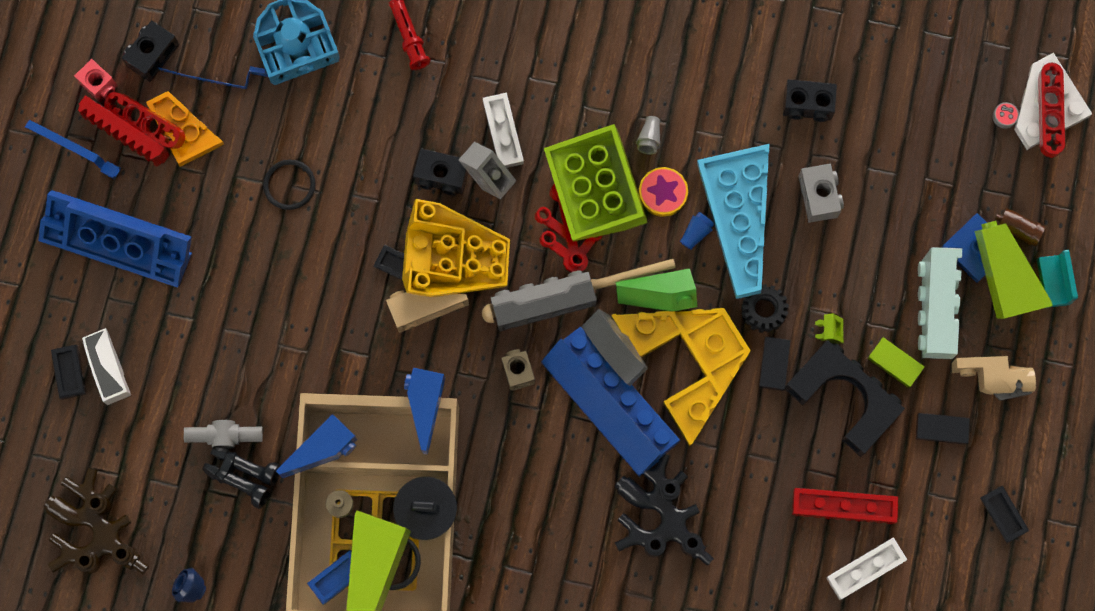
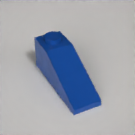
M413 368L412 374H407L404 389L408 390L407 395L421 451L423 454L428 455L445 376L442 373Z
M332 414L276 472L282 478H286L337 460L342 455L346 457L355 449L357 438Z

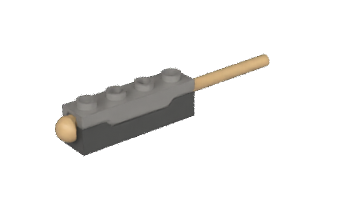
M673 259L597 280L590 279L589 272L574 271L563 279L558 280V277H552L544 280V284L536 286L532 283L520 286L519 290L509 292V290L499 291L495 293V297H491V304L483 308L482 317L488 323H494L493 318H496L500 332L596 306L597 300L594 290L615 285V282L641 278L676 268Z

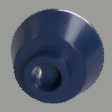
M193 568L181 571L172 587V595L177 602L193 603L196 600H200L206 591L204 579Z

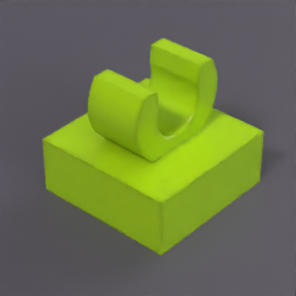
M824 314V320H817L815 322V325L819 327L824 326V332L816 334L815 338L822 341L828 340L836 344L844 343L843 318L835 314Z

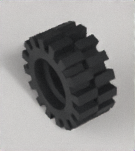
M762 284L761 293L745 297L741 307L742 318H745L746 325H751L752 330L758 329L760 333L764 331L769 333L773 329H778L788 314L789 304L786 303V296H782V291L780 289L778 291L775 290L773 285L767 287V284ZM760 300L770 301L774 306V314L767 318L759 316L755 310L756 303Z

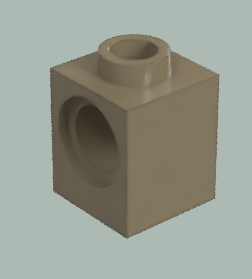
M519 349L507 352L505 354L506 357H502V364L510 391L535 385L527 352H520ZM519 363L525 369L521 374H514L510 370L512 365Z

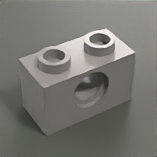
M476 142L459 159V162L481 189L499 199L516 182L515 178L496 154Z
M831 164L802 168L798 177L808 222L838 218L841 209L844 208L842 195H838L836 189L838 185L837 172L832 171ZM824 189L827 191L828 196L821 197L817 194L816 190Z

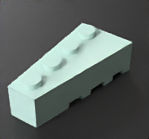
M931 247L922 259V262L918 264V276L922 277V286L918 288V301H922V310H919L918 325L922 326V335H919L918 350H922V358L953 359L958 354L959 319H954V314H958L960 307V297L958 294H955V290L958 289L959 281H961V270L956 269L958 258H962L961 248Z

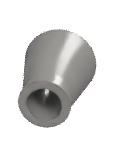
M646 117L645 124L636 141L637 149L641 153L655 154L657 149L660 148V119L658 117Z

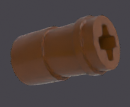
M1008 208L1004 209L1001 216L997 214L995 220L998 221L997 225L1006 224L1013 237L1026 242L1029 246L1036 247L1045 229V226L1041 225V223L1029 220Z

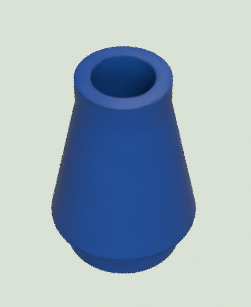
M698 212L696 216H692L679 242L692 250L696 244L713 231L711 228L714 223L708 217Z

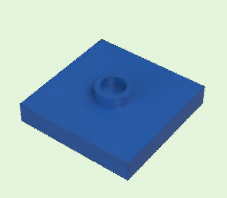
M978 213L941 247L962 249V258H958L957 264L976 283L985 276V271L974 231L981 230V224L987 223Z

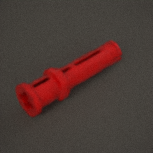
M391 0L389 6L403 38L402 48L409 57L410 69L419 70L428 66L431 62L430 58L426 56L422 47L424 44L423 40L415 32L404 0Z

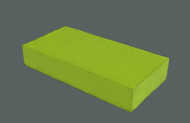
M884 337L867 358L907 388L911 387L924 369L922 364Z

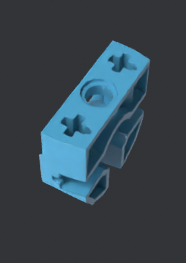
M277 0L268 4L266 9L257 18L253 37L272 84L277 85L339 62L340 56L323 11L308 0ZM281 5H288L293 17L279 22L275 10L279 9ZM321 24H323L325 27L314 32H311L309 30L310 28L319 26ZM301 33L306 35L302 43L298 39ZM276 42V46L265 50L261 48V46ZM320 43H323V46H324L325 51H326L325 54H324V51H323L322 46H321ZM275 59L278 62L280 70L277 69V66L274 61Z

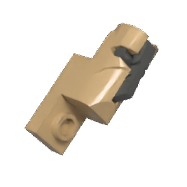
M1008 356L956 358L951 363L952 373H960L962 377L974 376L978 372L980 392L990 395L994 394L999 401L1027 396L1036 389L1034 369L1010 366L1009 368Z

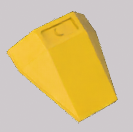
M415 199L405 240L402 280L406 292L427 297H437L506 287L510 239L440 203Z

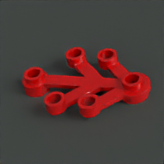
M554 183L550 188V196L559 203L563 225L551 216V211L547 207H541L537 210L535 220L540 224H545L564 238L567 248L556 241V235L552 231H545L540 236L539 241L543 247L550 248L563 258L566 270L571 273L574 271L583 272L588 265L586 254L603 235L587 238L578 248L577 241H573ZM540 212L545 213L546 216H547V218H546V219L541 218L540 215H539V213H540ZM544 236H549L551 242H546ZM573 257H577L580 260V264L574 263Z

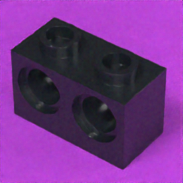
M788 79L784 89L783 116H789L790 119L800 120L803 117L813 118L817 122L832 120L835 113L837 84ZM794 97L800 98L803 104L797 105L791 99ZM824 100L828 106L821 107L816 101Z

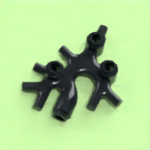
M663 455L654 468H650L643 474L654 485V489L651 492L645 491L631 477L627 478L625 475L616 483L614 487L617 489V493L628 503L641 509L656 510L661 516L659 527L649 531L638 526L630 517L623 513L617 521L629 533L627 537L615 542L619 552L630 546L640 545L644 547V551L649 557L657 558L663 554L666 543L674 541L680 544V548L685 555L692 556L695 560L699 558L707 566L714 558L705 551L706 546L703 544L701 537L695 533H690L686 527V521L700 513L696 504L685 509H678L674 506L673 501L679 496L680 486L688 476L683 471H680L673 479L665 477L666 467L670 458L669 455ZM667 486L673 487L674 493H667L665 488ZM694 540L696 547L690 548L687 541ZM652 542H657L660 545V548L658 550H653L650 544Z

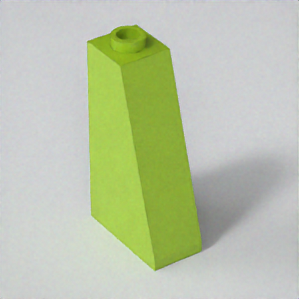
M996 221L981 224L982 229L974 232L996 318L1004 319L1053 306L1051 299L1007 225H997Z
M356 511L346 611H382L410 536V530Z

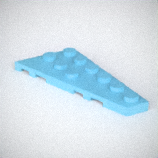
M769 144L697 160V166L736 299L760 294L762 290Z

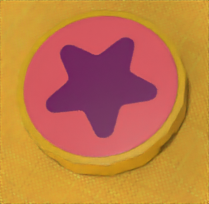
M661 167L649 171L643 177L638 192L641 203L652 215L665 217L672 216L683 208L688 196V186L684 177L679 172L671 168Z

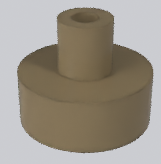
M336 490L327 497L326 508L332 516L343 518L351 513L353 499L347 492Z

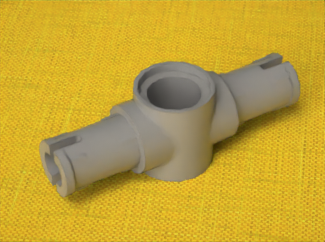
M215 420L212 421V425L207 427H184V443L207 442L208 445H212V448L232 449L235 448V445H239V442L263 441L262 427H239V424H235V421Z

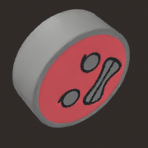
M1001 103L993 112V121L1000 128H1010L1017 122L1019 111L1011 103Z

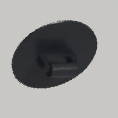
M418 477L407 482L397 493L393 505L394 518L397 525L411 531L410 537L418 540L435 539L443 535L452 526L457 513L456 498L450 487L443 481L433 477Z

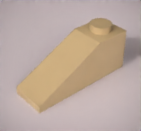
M398 291L390 295V299L386 300L399 333L469 305L466 294L427 297Z

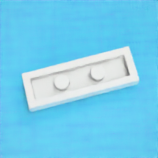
M507 93L483 98L496 156L506 168L524 164Z
M893 537L829 575L826 579L839 600L905 562L907 558Z

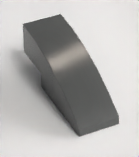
M598 309L582 325L594 346L627 385L631 386L648 369L629 337L620 331L609 314Z

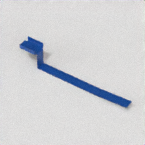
M250 66L245 86H239L158 68L161 71L242 89H247L250 74L268 77L267 72H265L266 69Z
M31 120L25 125L26 128L94 162L101 169V173L112 179L120 172L121 168L109 161L105 162L92 151Z

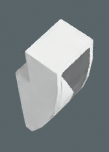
M105 328L83 337L84 348L102 401L106 405H110L131 396L124 378L122 366L107 329Z

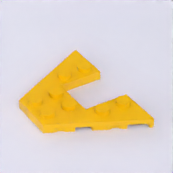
M724 308L711 310L696 309L680 312L658 311L655 313L612 314L611 317L618 328L629 337L640 357L645 356L680 335L706 376L663 401L664 406L684 439L691 446L751 350Z

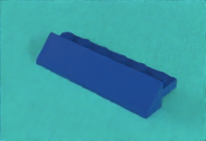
M53 190L47 194L45 216L40 220L38 240L40 242L177 288L181 283L192 255L189 252L191 236Z
M581 326L562 340L561 338L541 361V364L639 477L659 462L663 455L680 442V439L632 385H627L614 371Z

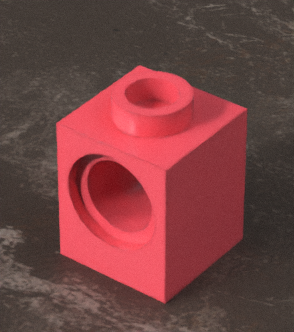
M93 59L74 75L79 84L100 103L108 94L115 92L117 87L114 79ZM103 79L100 85L93 86L96 80Z

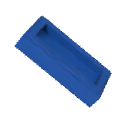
M348 551L307 583L323 605L349 586L351 551Z

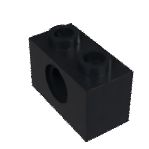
M151 20L148 25L141 28L135 42L126 47L122 60L129 69L151 82L159 72L158 68L163 67L177 49L179 43L175 35ZM154 47L152 52L144 53L146 48Z
M421 148L413 178L415 184H418L417 186L422 189L432 190V188L442 190L447 195L455 196L456 193L463 195L468 171L459 162L460 157ZM439 170L448 172L443 178L435 176V173Z

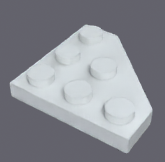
M1054 53L1033 63L1029 70L1027 85L1020 105L1019 118L1014 128L1027 150L1040 144L1038 75L1047 63H1057L1063 69L1065 130L1092 115V112ZM1049 70L1045 75L1050 76V84L1048 86H1052V80L1056 75H1052V71ZM1045 94V99L1048 103L1056 104L1058 102L1055 94ZM1046 117L1045 121L1049 127L1054 128L1058 126V120L1055 117Z

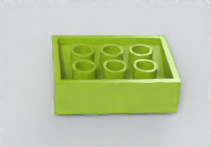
M615 124L544 148L573 241L621 232L648 223Z

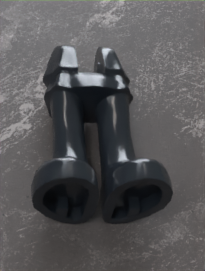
M213 447L210 454L224 462L220 469L205 463L202 470L212 480L216 479L221 484L225 483L243 491L251 497V505L261 509L269 499L271 489L234 474V471L237 469L268 486L274 487L279 478L276 470L281 465L271 462L266 467L259 466L241 458L236 452H229V449Z

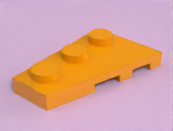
M169 91L146 102L151 111L184 131L185 142L182 147L178 149L170 148L180 167L224 145L218 136L214 135L205 124L199 121ZM164 133V135L169 136L172 139V141L175 140L173 133Z

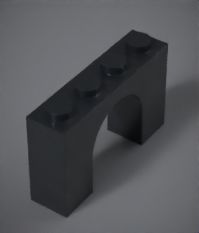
M827 340L788 382L785 390L803 406L823 384L829 381L844 380L853 384L862 394L864 411L861 419L842 441L858 456L862 457L905 408L902 406V401L892 393L889 395L882 389L883 385L878 379L866 375L860 363L854 359H848L844 355V350L834 342L831 344Z

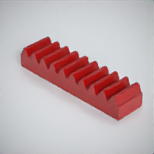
M86 95L79 103L78 112L83 119H88L92 125L96 124L101 131L104 129L107 135L110 136L112 134L116 141L120 140L124 146L128 145L132 151L136 150L139 156H144L148 162L152 161L156 167L164 164L170 156L165 147Z
M794 488L792 515L896 524L898 496Z

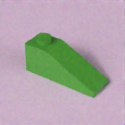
M690 269L615 282L618 304L672 312L697 307L696 287Z

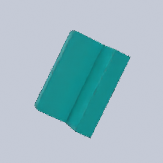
M1063 250L1059 255L1039 257L1037 259L1040 282L1052 301L1053 306L1051 307L1071 305L1078 299L1069 250Z

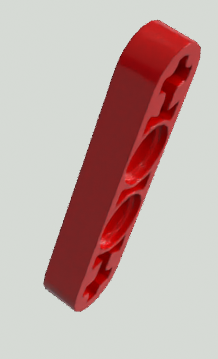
M1052 62L1044 65L1038 75L1040 151L1049 158L1057 157L1065 148L1064 73L1060 65ZM1049 70L1052 71V75H1056L1052 80V86H1048L1050 84V76L1045 75ZM1045 94H1055L1058 102L1056 104L1048 103L1045 99ZM1046 117H1055L1058 120V126L1054 128L1049 127L1045 121ZM1051 134H1055L1053 144L1058 145L1055 150H1052L1051 146H1047L1051 141Z
M111 92L105 98L104 106L107 110L164 147L178 149L184 144L185 133L180 127L127 95ZM117 100L119 104L126 107L124 109L117 108V105L114 103ZM137 108L140 116L138 120L133 121L131 114ZM156 119L158 129L152 133L150 131V123ZM164 133H173L175 140L172 141V139L169 136L164 135Z

